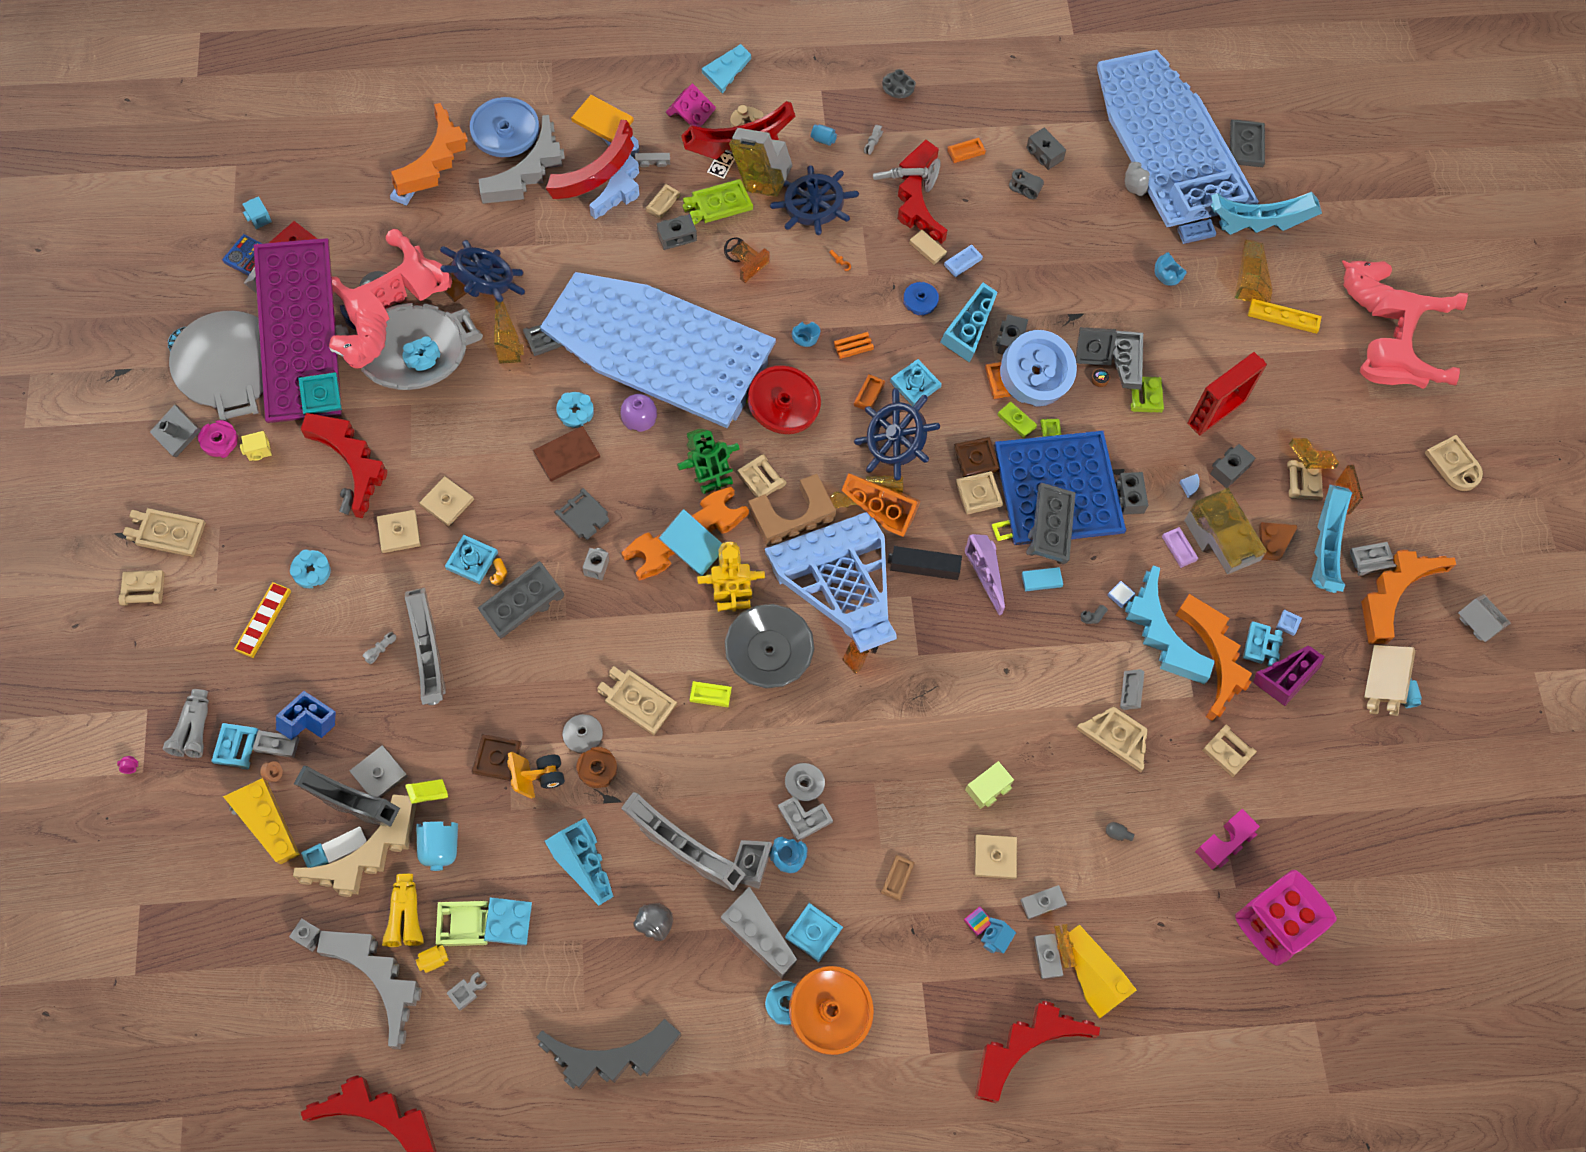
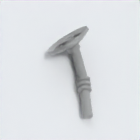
M936 158L928 168L925 167L924 169L892 168L890 171L873 173V179L879 180L891 177L895 179L902 178L904 175H922V178H924V191L928 193L936 182L941 162L940 159Z

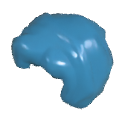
M1169 252L1159 256L1155 263V275L1164 285H1177L1187 274L1186 270L1177 264Z
M777 837L774 839V844L769 853L770 860L780 871L796 873L805 863L808 848L802 841L797 842L795 839L789 840L784 837Z

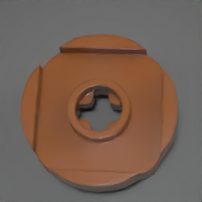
M603 747L590 748L591 750L583 752L578 758L576 769L579 778L585 785L592 788L607 787L617 774L615 757L609 750ZM597 763H600L602 770L594 772V769L591 768L592 765L596 766Z

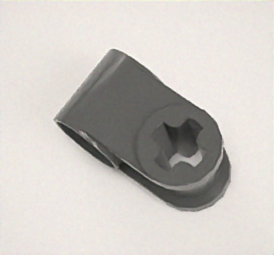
M1022 169L1014 170L1012 179L1009 182V188L1012 191L1020 193L1029 199H1036L1044 185V181L1040 177L1034 176Z

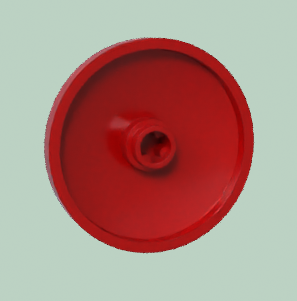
M773 366L764 369L753 379L748 391V405L753 417L766 429L779 434H795L804 431L814 423L820 411L821 397L814 381L804 372L789 366Z

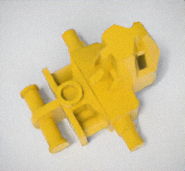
M725 542L718 549L719 566L712 567L711 574L697 576L698 584H712L714 588V602H717L718 612L724 610L736 612V609H750V600L738 602L736 600L752 599L751 581L764 579L765 572L750 571V565L741 564L739 546L735 542ZM722 601H731V602H727V603H719V602H722Z

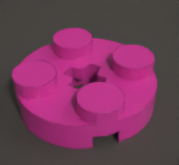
M222 420L215 421L216 423L211 425L209 423L206 424L198 435V441L202 450L209 456L227 457L238 442V434L233 426ZM219 436H221L222 439L220 441L216 442L214 440L215 437L218 438Z

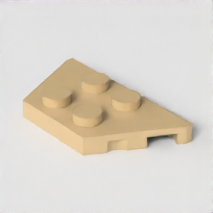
M1115 707L1077 726L1076 729L1139 772H1142L1144 769V754L1146 752L1147 728Z

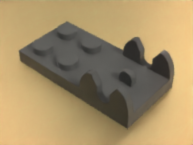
M1045 483L1038 485L1035 523L1028 534V538L1033 541L1026 551L1027 555H1039L1056 560L1058 564L1062 565L1069 561L1075 492Z
M539 561L479 606L478 610L497 636L502 639L537 611H547L550 607L549 603L552 600H561L564 597V592L545 566Z

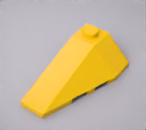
M1080 925L1063 936L1070 959L1074 964L1078 981L1082 986L1084 998L1099 1019L1137 991L1123 971Z

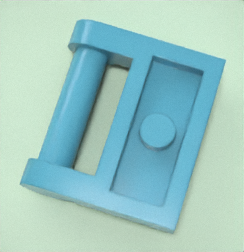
M222 723L212 762L219 765L249 769L251 764L249 760L259 729ZM246 734L248 736L241 760L236 759L242 735Z

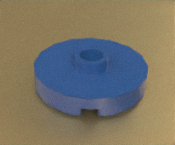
M925 282L911 284L906 288L903 296V303L906 309L911 310L916 315L932 313L939 301L937 290L931 284Z

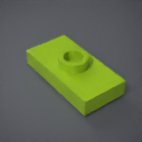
M1011 401L998 412L997 416L1024 439L1037 427V424Z

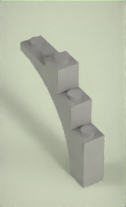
M549 115L542 116L540 137L535 147L525 159L503 173L479 179L480 195L483 204L524 199V192H527L526 185L543 183V176L546 175L545 168L562 167V159H565L564 149H560L559 142H556L555 136H552V132H555L554 122H550Z
M425 588L405 592V601L418 660L422 705H435L443 700V694H446V685L441 669L436 629Z
M633 792L621 809L640 827V830L651 841L665 847L677 859L691 865L702 877L734 891L745 876V873L734 862L711 851L684 833L657 812L639 794Z
M321 931L317 953L321 956L336 958L350 963L363 971L373 981L382 996L387 1010L389 1024L388 1046L392 1049H401V1045L405 1044L406 1041L405 1022H408L410 1016V1009L407 1007L416 1006L417 1000L420 1001L422 989L419 987V984L416 981L395 980V977L399 975L400 966L394 958L373 956V954H376L378 942L375 941L376 938L373 935Z

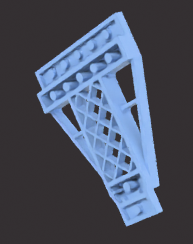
M867 512L765 548V554L772 565L779 584L786 585L841 626L845 634L853 639L860 653L897 639L896 633L888 620L885 537L874 518ZM881 548V560L867 565L862 564L858 557L859 555ZM842 563L850 565L848 569L840 566ZM882 568L883 576L882 593H879L868 574ZM829 570L832 571L831 575L823 574V571ZM812 573L817 583L801 588L792 580ZM837 573L844 574L843 579H842V578L835 577L836 574H837ZM849 576L856 577V582L848 580ZM832 582L840 584L838 588L830 587ZM844 586L852 587L850 592L842 589ZM857 589L865 591L863 595L856 594L855 592ZM822 591L831 609L811 594ZM839 596L847 597L845 602L837 599ZM852 599L860 601L858 605L851 604L850 602ZM865 602L871 604L869 606L863 607ZM846 609L853 610V612L845 614Z

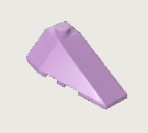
M972 534L968 538L965 553L998 615H1001L1005 609L996 546L987 535Z

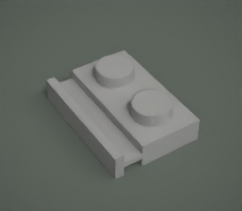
M1388 542L1356 547L1349 551L1355 568L1358 570V576L1396 568Z

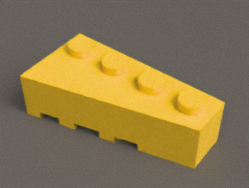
M261 778L223 796L275 862L283 864L300 855L268 781Z

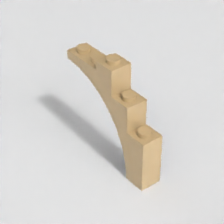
M393 795L391 803L398 806L400 810L391 827L380 825L368 841L343 859L312 868H294L293 877L300 884L304 885L318 882L321 886L332 887V884H334L333 889L340 896L351 897L352 894L358 895L363 870L368 874H377V871L384 872L388 848L395 852L409 849L417 803L411 804L409 796Z

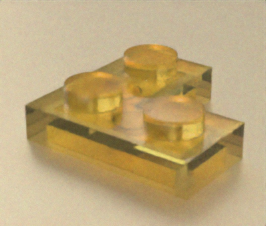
M1292 438L1289 443L1306 469H1335L1339 465V461L1334 453L1328 450L1316 451L1307 438Z

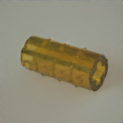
M894 475L865 476L866 480L903 493V476H901L899 481L894 479Z

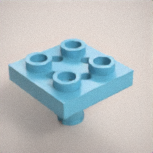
M919 359L890 378L891 384L899 389V392L912 406L915 405L922 395H927L928 397L941 388L942 385Z
M463 535L447 561L445 568L480 584L497 556L498 550Z

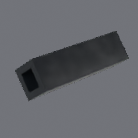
M894 546L893 553L889 552L887 563L891 564L890 571L958 580L962 555Z

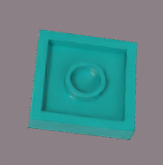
M336 372L299 378L304 415L306 413L318 414L342 410L338 375Z

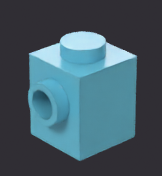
M259 196L243 203L245 209L243 214L247 221L253 223L255 229L272 222Z

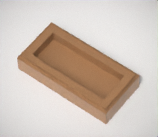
M896 855L881 894L900 902L915 862Z

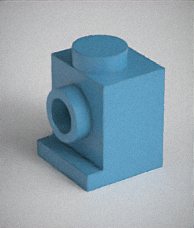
M990 918L989 922L991 924L986 929L981 942L987 951L1004 954L1016 932L1004 921Z

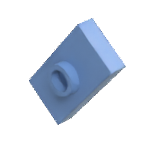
M1211 219L1181 225L1177 228L1183 244L1212 238L1217 234Z

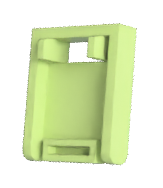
M438 902L436 945H487L488 941H484L480 937H484L488 910H481V908L488 907L489 902ZM443 915H451L450 934L442 933Z

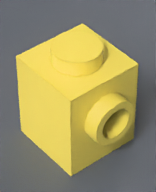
M264 431L241 436L243 444H240V449L249 461H257L264 457L272 456L269 439Z

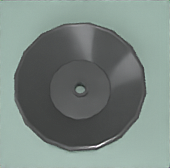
M776 604L756 605L742 612L729 626L725 639L726 659L734 673L748 684L762 688L784 687L799 679L810 666L815 650L813 633L804 618L792 609ZM770 648L773 651L771 653L766 652V649Z

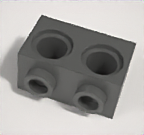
M1143 472L1121 473L1115 484L1117 491H1119L1122 514H1144L1149 505Z

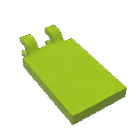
M741 179L692 192V197L683 198L684 204L682 205L685 212L690 211L689 214L694 225L702 219L704 223L753 210V204Z

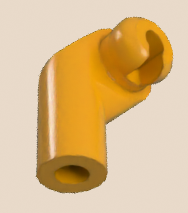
M501 558L493 561L496 572L490 577V582L496 586L501 585L508 574Z

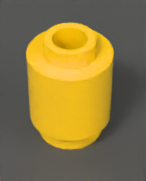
M436 945L418 953L419 958L415 959L419 970H424L425 973L444 966L445 962L449 961L443 945L439 947Z

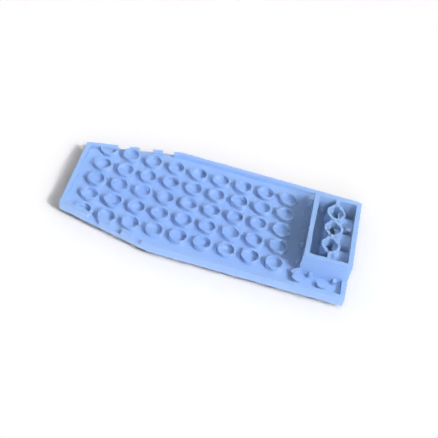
M1158 50L1098 62L1097 71L1109 121L1131 162L1141 163V167L1150 173L1147 192L1166 227L1219 215L1214 213L1211 207V203H1213L1211 196L1216 193L1233 202L1258 204L1257 197L1197 93H1192L1187 82H1182L1179 78L1180 75L1169 67L1170 64Z
M578 272L574 273L540 327L542 332L558 344H562L567 351L578 356L579 360L583 363L590 365L595 372L725 428H728L732 419L737 420L746 404L748 391L753 379L767 367L768 355L776 343V338L651 286Z

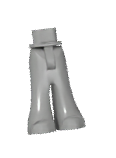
M192 689L191 696L187 697L172 736L164 743L163 750L166 753L179 757H184V754L191 758L202 757L204 749L203 731L208 714V691Z

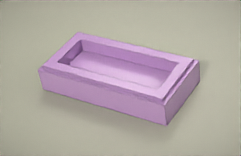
M1180 527L1162 535L1163 540L1180 568L1198 560L1196 553Z

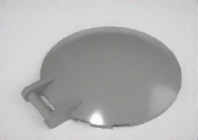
M413 303L396 305L385 309L390 319L386 322L387 334L384 349L378 358H375L371 363L360 369L370 380L384 387L398 390L428 387L448 377L461 363L466 346L481 340L483 335L480 330H477L470 319V313L467 309L450 314L449 312L439 310L437 306L424 304L423 306H413ZM464 321L470 331L469 333L465 332L460 322ZM425 336L430 337L431 340L436 342L440 350V357H437L435 360L436 364L422 371H416L412 367L411 369L408 368L402 356L404 345L422 339Z
M240 311L214 312L193 321L178 335L169 357L170 373L178 389L195 403L217 408L220 420L222 421L253 413V415L258 414L256 399L260 398V395L263 393L259 319L254 315ZM249 404H250V406H247V407H243V408H239V409H234V410H230V411H226V412H225V410H227V409H232V408H236V407H240V406H244V405H249Z

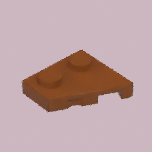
M1261 522L1259 525L1260 547L1265 554L1261 560L1280 561L1297 529V525Z

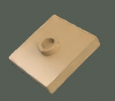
M992 471L956 479V485L966 515L1002 507L1003 502Z
M444 476L422 499L420 506L449 527L472 503L474 498Z
M415 510L377 516L382 553L421 546Z
M976 835L975 876L1016 879L1017 837Z

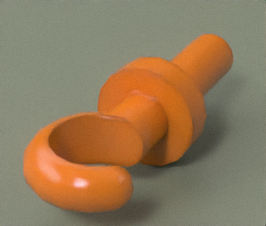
M830 250L829 253L836 259L835 262L841 265H848L849 268L844 269V271H849L851 264L843 261L842 256L839 257L833 250Z

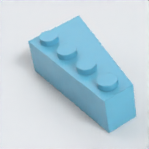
M983 282L945 331L940 343L970 362L998 292Z

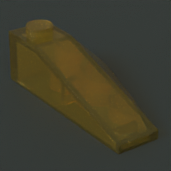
M495 299L496 325H494V346L499 364L521 362V355H524V346L520 344L519 337L504 302H497Z

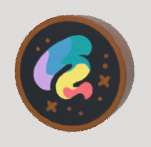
M1103 368L1094 370L1091 376L1092 383L1097 387L1106 386L1110 380L1109 372Z

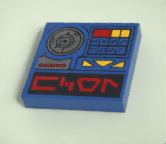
M243 234L222 261L224 264L249 276L255 267L254 244L262 243Z

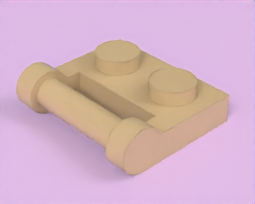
M765 455L759 456L737 470V474L756 497L764 494L768 496L777 489L783 488L787 483L784 478H780L767 462L768 459ZM758 466H762L763 469L772 478V480L774 481L772 484L761 472Z
M1297 460L1288 461L1287 468L1290 470L1289 497L1321 500L1323 498L1321 464L1303 463ZM1297 471H1301L1302 490L1298 489Z
M162 570L123 572L119 604L121 606L128 605V603L144 602L161 604L165 573ZM154 592L148 595H129V593Z
M1226 724L1202 751L1234 777L1257 751L1245 744ZM1222 737H1227L1246 755L1244 757L1240 756L1222 740Z

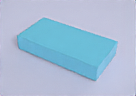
M1060 567L1023 571L1021 574L1025 591L1063 587Z

